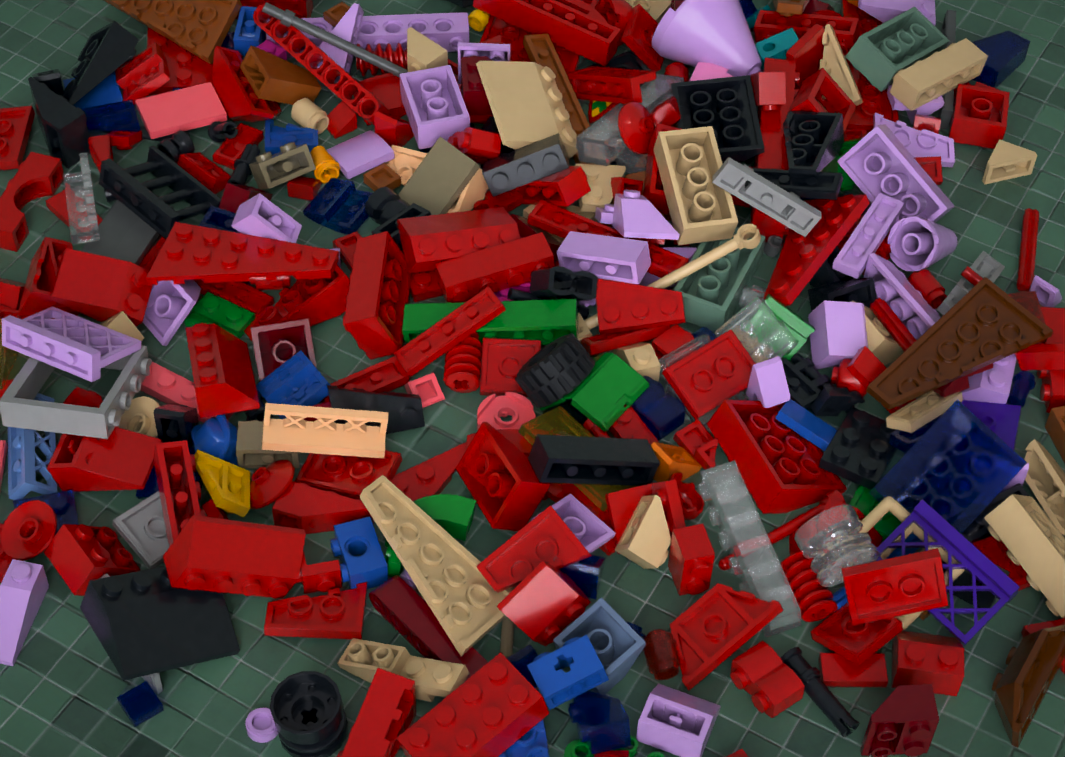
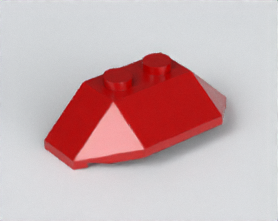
M216 46L214 49L212 85L227 116L234 121L241 120L251 123L279 116L282 110L278 103L258 99L240 68L243 61L242 54L237 50Z

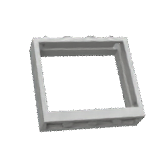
M141 345L140 350L103 367L106 369L122 370L99 408L34 400L55 367L29 357L0 398V413L3 426L108 439L114 428L119 426L125 410L130 408L131 400L135 394L141 390L142 382L146 376L150 375L152 360L148 358L147 346Z

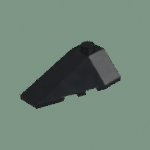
M115 21L92 33L78 57L81 63L72 71L71 76L75 79L66 86L62 96L67 102L74 105L123 63L129 62L137 52L135 46L139 39Z
M789 111L783 123L789 173L817 175L838 156L844 143L843 113Z

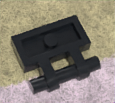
M796 353L791 358V362L786 358L782 360L790 399L806 410L811 409L810 406L824 387H834L831 379L826 374L821 375L814 368L815 364L809 358L804 359L799 353Z

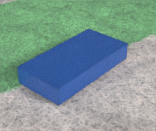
M792 399L783 405L775 417L778 421L823 451L827 449L838 431Z

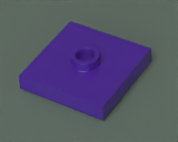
M963 400L960 405L953 439V451L1013 457L1021 417V406Z

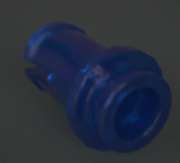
M1020 371L1014 375L1012 379L1013 387L1007 400L1008 404L1020 405L1021 408L1024 407L1030 390L1034 389L1036 385L1034 375L1028 371Z

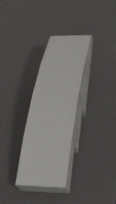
M982 251L970 268L982 278L987 277L994 283L1005 266L985 251ZM962 277L938 307L937 311L945 315L975 286Z

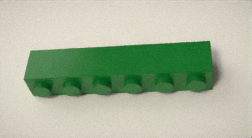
M577 300L501 301L506 310L476 331L481 343H483V338L541 340V345H548L557 338L567 334H574L578 339ZM465 302L405 304L402 327L405 345Z

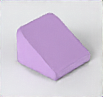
M1037 275L1033 278L1028 297L1044 307H1055L1061 302L1062 296L1059 289Z

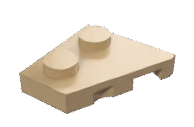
M575 163V166H581L587 175V182L591 191L578 199L580 211L596 212V207L604 208L605 204H611L613 199L611 178L623 177L626 167Z

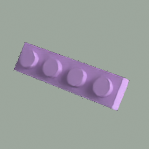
M879 193L835 258L832 269L858 279L866 268L869 254L877 251L903 211L904 202Z

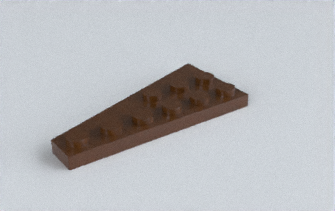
M984 277L868 385L866 392L885 408L891 410L1052 336L1053 330L987 277Z

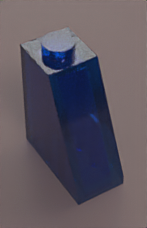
M1008 30L972 42L988 55L981 74L972 80L997 88L1025 61L1030 41Z

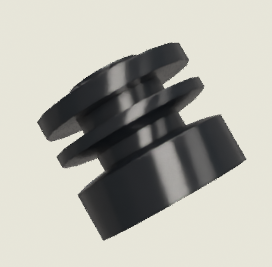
M301 671L288 676L277 685L271 696L270 711L282 747L292 757H329L341 748L347 737L348 721L337 684L329 676L316 671Z

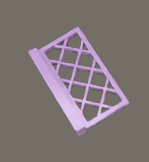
M53 306L22 320L11 315L1 319L2 346L90 382L100 379L101 368L141 349V341Z

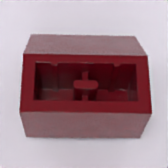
M932 684L899 685L870 717L860 749L861 756L887 757L889 755L905 754L915 757L928 752L939 723Z

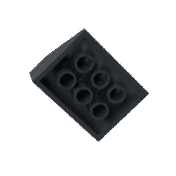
M750 75L671 83L672 96H675L681 115L680 120L675 123V127L690 129L712 126L722 163L728 157L741 163L764 152Z
M166 566L89 581L80 609L123 681L236 655L240 651L223 593L173 588L170 584Z

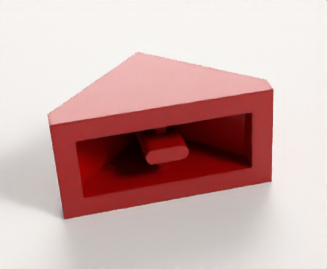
M375 112V133L384 139L390 147L392 145L403 147L414 137L408 121L383 112Z

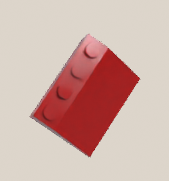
M725 399L711 417L707 426L714 435V438L718 439V443L726 454L728 461L733 465L743 485L748 489L757 507L763 514L788 513L819 502L824 494L833 489L838 490L841 494L847 490L838 475L818 467L823 456L821 449L775 418L786 402L770 408H764L760 401Z

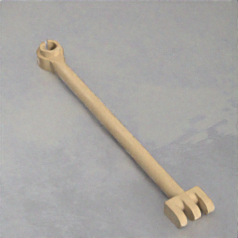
M754 224L742 225L738 229L737 234L733 235V239L647 286L665 289L738 248L740 250L743 248H756L761 240L759 229ZM578 313V340L580 343L583 338L592 336L590 330L599 325L597 313L585 320Z

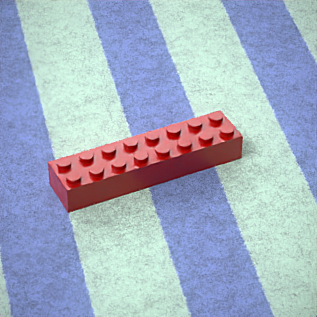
M765 58L763 72H785L786 104L778 105V110L762 111V106H758V119L764 152L755 156L754 168L789 170L783 123L799 90L795 89V87L799 86L800 72L795 71L796 61L774 58ZM751 206L750 224L757 226L760 235L766 237L765 242L772 235L779 236L782 240L783 235H788L790 228Z

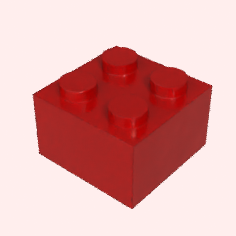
M958 84L954 97L953 114L948 137L954 139V142L995 149L999 139L1003 140L1006 131L1010 92Z

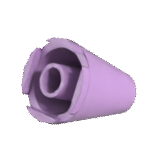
M909 216L898 220L891 228L888 236V244H890L891 249L889 255L897 267L905 271H921L951 254L956 249L957 237L949 228L920 216Z

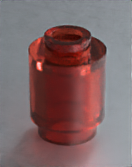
M662 629L649 632L643 639L646 642L643 651L649 672L654 675L656 680H668L677 676L680 659L673 635Z

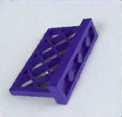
M922 500L914 508V511L869 555V558L874 562L883 560L880 556L888 548H901L903 556L905 555V548H924V551H927L928 548L942 547L948 554V564H942L943 569H948L949 586H946V592H949L950 609L935 608L927 611L963 645H966L1007 602L1009 603L1018 594L1020 587ZM913 522L924 531V542H905V530ZM901 535V542L893 543ZM928 536L935 542H928ZM952 557H953L959 564H952ZM952 569H966L972 575V586H953ZM976 579L984 586H976ZM953 591H972L973 608H954ZM976 591H990L999 601L992 608H977ZM943 614H950V621ZM954 614H973L974 626L965 635L955 626ZM978 614H985V615L978 621Z

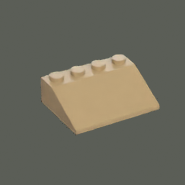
M478 61L476 63L503 145L516 150L559 133L569 159L580 150L576 140L577 134L571 126L570 115L565 109L562 93L555 81L556 76L549 67H543L535 62Z

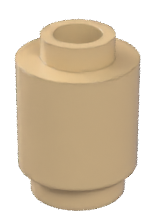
M303 98L294 103L291 117L300 126L318 130V134L323 133L327 129L329 118L327 113L308 98Z

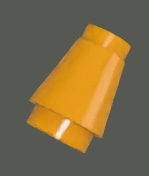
M323 146L314 147L310 154L316 170H314L316 179L322 183L334 182L339 176V164Z

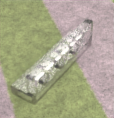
M87 152L79 153L81 172L63 174L72 245L101 240Z

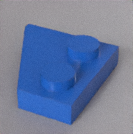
M272 119L265 120V153L271 151L273 155L281 152L279 147L290 142H295V145L307 144L309 152L314 147L319 146L318 130L301 128L289 123L286 125V128L274 126V120Z

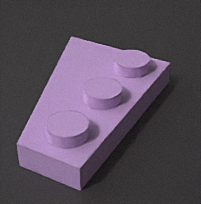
M874 113L873 129L877 125L886 124L914 158L941 156L942 167H953L955 163L954 139L926 129L920 131L906 126L907 123L897 120L896 123L883 118L884 115Z

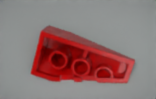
M336 265L331 278L298 279L290 289L284 287L279 293L280 300L274 306L266 307L244 330L245 334L252 341L250 327L309 318L311 327L341 315L346 311V296L349 293L350 279L338 265Z

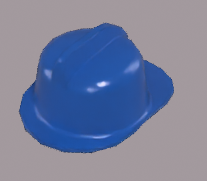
M225 414L217 415L206 420L203 424L194 426L191 431V438L195 452L198 449L238 466L236 455L238 429L231 422L227 421Z

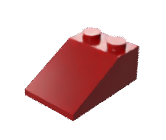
M66 248L63 252L49 299L100 322L123 311L137 327L143 322L153 285L147 286L146 277L149 270L132 262Z
M482 422L455 468L493 529L520 531L526 526L551 485L550 483L539 482L528 460V456L488 422Z

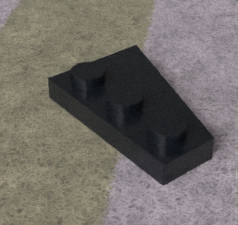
M327 385L330 408L388 412L386 434L425 426L422 402L419 395L387 391L383 393L369 392L359 388H353V390L341 389L337 386ZM338 419L334 422L338 424H345L348 421ZM367 422L365 425L380 427V422Z

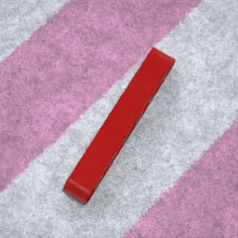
M265 4L259 5L255 9L253 14L254 22L359 116L374 125V114L376 111L388 114L387 107L299 29L291 25L287 27L280 23L281 20L272 16L270 21L267 22L270 15L262 12ZM306 46L304 51L300 53L302 47ZM323 61L322 65L317 68L318 64ZM340 76V80L334 84L335 79ZM358 91L357 96L352 99V95ZM376 106L374 113L369 115L370 110Z

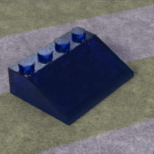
M957 399L869 493L879 503L887 496L893 497L910 514L924 500L961 534L1027 462Z

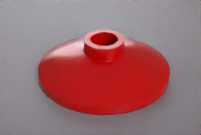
M629 102L619 112V131L624 143L632 152L644 155L648 153L649 140L655 126L649 118V111L643 105L637 102Z
M278 460L266 467L258 468L253 473L250 481V509L263 508L274 502L285 492L295 473V468L290 461Z
M39 500L28 501L15 508L5 520L1 530L0 540L4 552L16 560H28L43 552L51 543L57 528V517L53 508Z

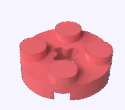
M505 392V396L496 397V394H492L486 397L478 407L477 430L482 422H488L496 430L521 429L534 431L536 426L534 406L525 396L515 392ZM508 415L512 416V420L508 422L502 421L500 418H506Z

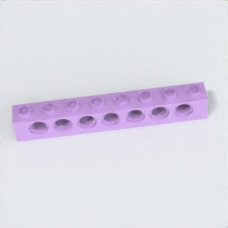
M468 13L363 16L357 44H360V47L363 49L366 48L367 44H370L372 51H375L376 45L380 44L382 50L385 51L387 43H390L393 51H395L397 44L400 43L403 51H405L407 46V29L412 27L448 52H458V42L469 43ZM324 17L301 18L327 32H331L334 29L331 24L324 20ZM301 31L318 47L323 42L322 40L306 32ZM266 33V40L268 39L274 42L275 44L279 45L274 39H272ZM306 46L302 47L300 53L304 51ZM286 51L287 58H294L291 54H289Z

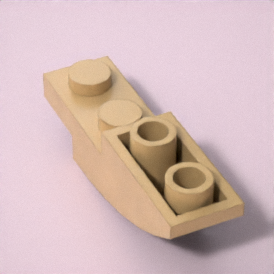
M352 638L337 663L340 668L369 683L372 682L377 668L414 680L416 699L433 702L435 696L446 698L463 684L469 675L467 667L463 664L411 656L406 647Z

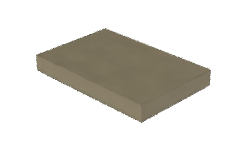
M439 137L398 195L409 205L415 203L430 211L431 215L446 214L480 168V165L445 139Z

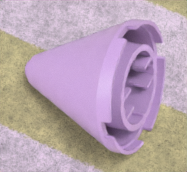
M684 0L676 11L671 7L668 9L654 32L652 48L663 58L696 67L698 62L716 64L729 69L727 73L734 77L762 72L760 69L762 62L739 0Z

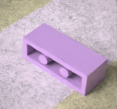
M570 231L557 250L560 267H565L572 272L587 271L599 279L639 285L651 265L648 241Z

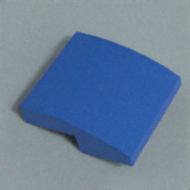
M300 350L256 384V389L261 392L268 403L313 406L328 396L327 385L330 384ZM278 415L280 419L287 418L284 415Z

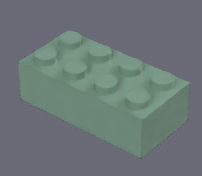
M914 6L862 34L845 57L856 70L860 71L870 81L873 87L882 92L889 85L893 84V77L898 71L912 66L918 60L922 61L930 57L936 51L943 50L950 40Z
M736 227L733 235L737 234L739 227ZM761 235L760 243L756 248H743L741 250L738 248L677 283L673 291H679L683 294L686 322L720 334L723 333L762 260L765 236ZM731 239L701 242L690 262Z

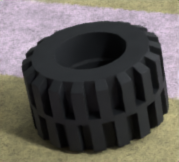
M567 334L552 341L529 359L519 370L515 380L536 407L542 408L557 402L575 389L591 373L595 361L574 334Z

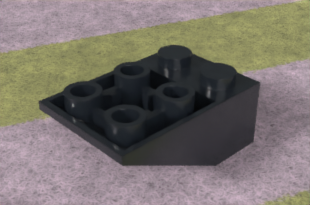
M30 77L28 81L36 116L50 156L60 158L62 165L69 169L90 154L88 138L91 136L87 128V116L81 108H76L67 102L62 95H57L51 91L46 84Z

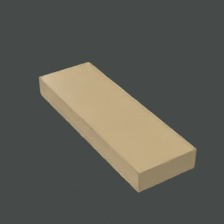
M932 390L886 417L887 428L912 433L963 402L962 392L942 397Z

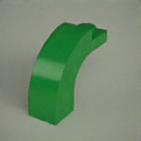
M438 494L413 501L453 538L466 541L475 514L476 500L458 495ZM385 539V546L388 548L384 558L388 564V576H400L404 566Z

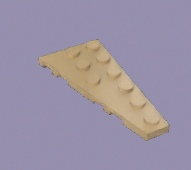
M382 475L363 489L360 499L462 657L506 617L497 605L512 589L509 588L497 593L476 566L481 562Z

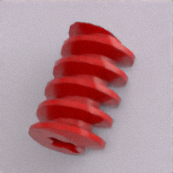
M387 43L385 51H383L381 45L377 44L375 51H372L370 44L366 45L365 50L408 70L407 46L405 51H403L401 44L398 43L395 51H393L390 43ZM356 57L357 70L360 69L362 76H366L368 69H370L372 76H376L380 68ZM380 69L382 74L387 73V71Z
M477 332L468 336L445 354L443 380L447 387L456 392L471 393L479 388L482 343L479 341Z
M802 551L784 559L779 566V571L782 577H784L783 581L786 587H788V593L792 597L795 608H797L796 612L799 618L805 622L819 621L832 615L837 610L838 605L836 601L832 600V592L827 590L829 585L823 579L824 573L819 569L820 564L818 560L810 559L811 555L808 552Z

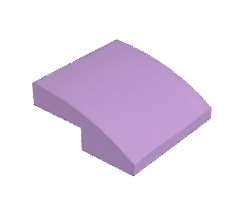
M371 130L327 149V152L339 164L340 170L347 179H351L395 158L393 149L384 139Z

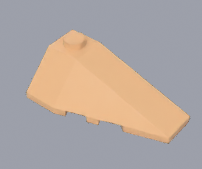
M392 145L391 148L394 151L395 158L385 164L401 177V184L405 186L428 153ZM481 168L477 170L447 213L470 211L474 208V204L477 201L484 200L488 185Z

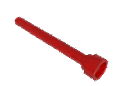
M836 489L824 494L822 500L819 501V505L722 558L718 563L719 568L726 571L791 535L809 520H818L829 497L846 503L844 497Z

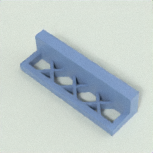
M40 393L34 398V400L54 402V398ZM7 427L8 499L20 502L30 491L51 498L57 494V483L47 469L56 449V434L54 432L44 431L45 437L42 438L36 430ZM38 447L46 456L45 462L35 453V448ZM37 471L45 478L47 484L36 481Z

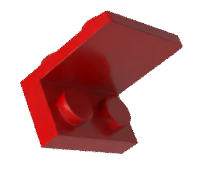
M676 479L610 492L605 495L612 530L616 533L614 536L616 546L642 496L657 495L661 498L671 539L673 529L686 527Z

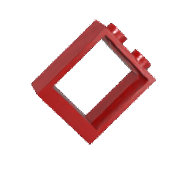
M821 68L802 82L789 111L826 112L816 101L817 99L829 113H843V130L845 132L856 105L826 70Z

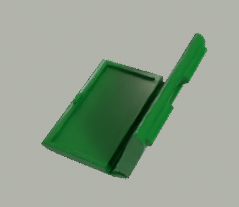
M608 352L593 358L595 365L591 373L575 389L557 402L542 407L540 410L548 409L565 402L567 399H572L571 404L606 432L649 387L648 381L616 354Z

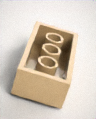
M707 126L659 132L653 150L673 228L680 234L677 244L685 245L732 239L738 225V218L731 193L712 183L713 175L723 165L713 127Z

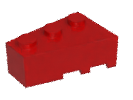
M377 668L357 719L350 730L345 748L338 753L337 757H396L401 747L396 738L411 727L416 717L415 681Z

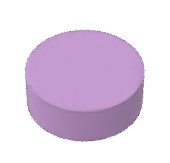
M257 708L249 713L245 725L247 734L253 741L265 743L273 740L278 735L269 708Z

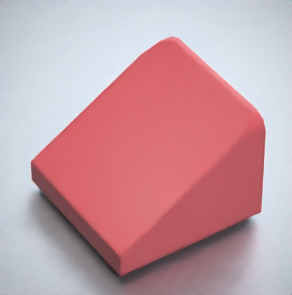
M434 372L404 385L408 394L420 396L422 408L445 400Z

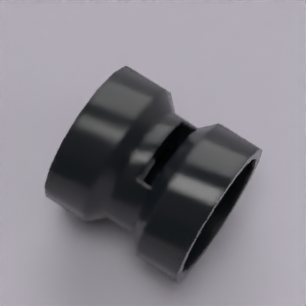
M181 130L172 134L170 140L165 139L157 144V149L176 164L180 154L194 153L195 151L192 140Z

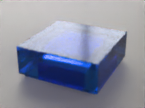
M147 681L117 697L119 705L134 727L164 711L163 704Z

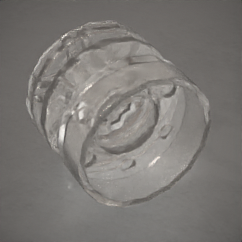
M839 505L823 511L808 520L795 533L794 540L803 556L807 559L814 558L810 568L814 573H817L816 578L823 587H831L843 583L841 568L875 562L879 557L880 552L873 543L871 544L872 539L868 533H859L862 530L863 523L851 505Z

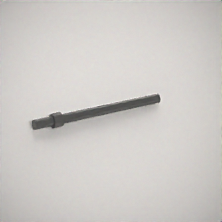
M267 2L262 9V12L281 20V24L287 27L291 25L399 77V74L407 73L408 71L296 17V13L288 9L284 11Z

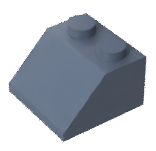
M601 597L553 639L557 650L563 647V644L571 638L588 636L609 678L608 681L592 688L600 698L626 676L646 645V642Z

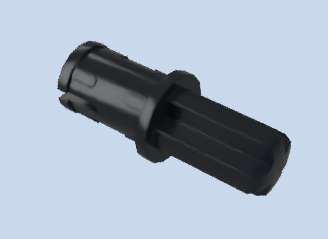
M256 144L246 145L240 159L235 161V169L227 183L245 185L249 175H252L249 164L256 162L255 157L260 154Z

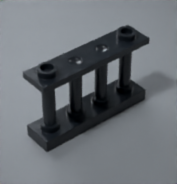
M154 145L149 147L148 158L145 163L126 169L120 167L112 159L104 160L101 163L99 185L165 239H167L175 222L201 214L214 224L219 223L220 215L217 212L221 199ZM149 172L157 177L142 183L134 178ZM166 186L174 191L160 197L151 192ZM183 200L191 205L178 211L168 206Z

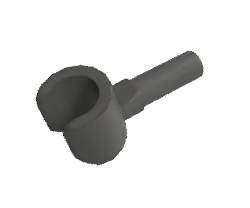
M776 235L768 238L764 245V252L767 256L774 257L779 253L783 241L782 238Z

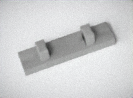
M730 157L726 159L712 177V183L804 237L822 218V212L802 201L800 196L793 192H787L755 173L751 167L746 164L742 165ZM746 181H750L749 185L745 188Z

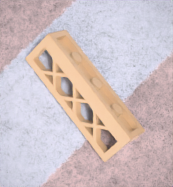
M265 403L261 450L384 458L388 412ZM271 414L284 415L287 418L271 419L270 416ZM313 417L317 420L314 422L305 421L304 418ZM340 419L346 420L348 422L345 424H338L334 421ZM380 422V427L367 426L365 423Z

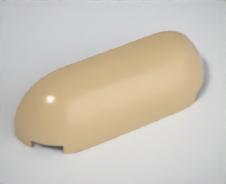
M1034 439L1025 449L1027 453L1024 461L1029 463L1025 481L1049 519L1060 533L1065 536V473L1046 448Z

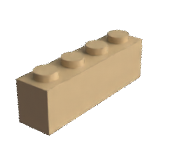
M965 38L957 43L950 44L939 52H934L930 57L922 61L918 60L906 69L898 71L893 77V84L889 93L910 111H913L957 88L958 84H964L978 77L983 70L988 55Z

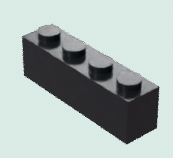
M537 434L528 457L539 482L641 486L652 483L660 464L648 440Z

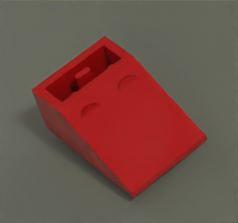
M119 427L114 428L108 439L62 434L47 469L62 492L144 489L154 466L156 443L163 442L161 439Z

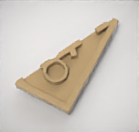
M828 24L825 26L822 38L824 51L823 59H820L819 70L824 68L857 106L863 103L862 97L834 29ZM818 101V103L823 107V109H824L827 113H829V112L824 108V106Z

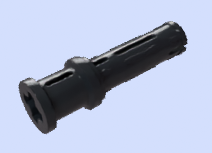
M794 647L787 651L781 657V660L801 679L805 685L804 692L815 702L843 737L853 733L849 728L856 730L859 722L852 717L820 680V671L808 664L802 657V650L799 647Z

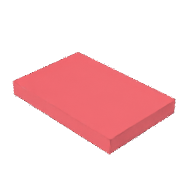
M211 82L135 100L136 108L150 139L172 135L179 130L188 131L208 126L213 122L227 121V113Z

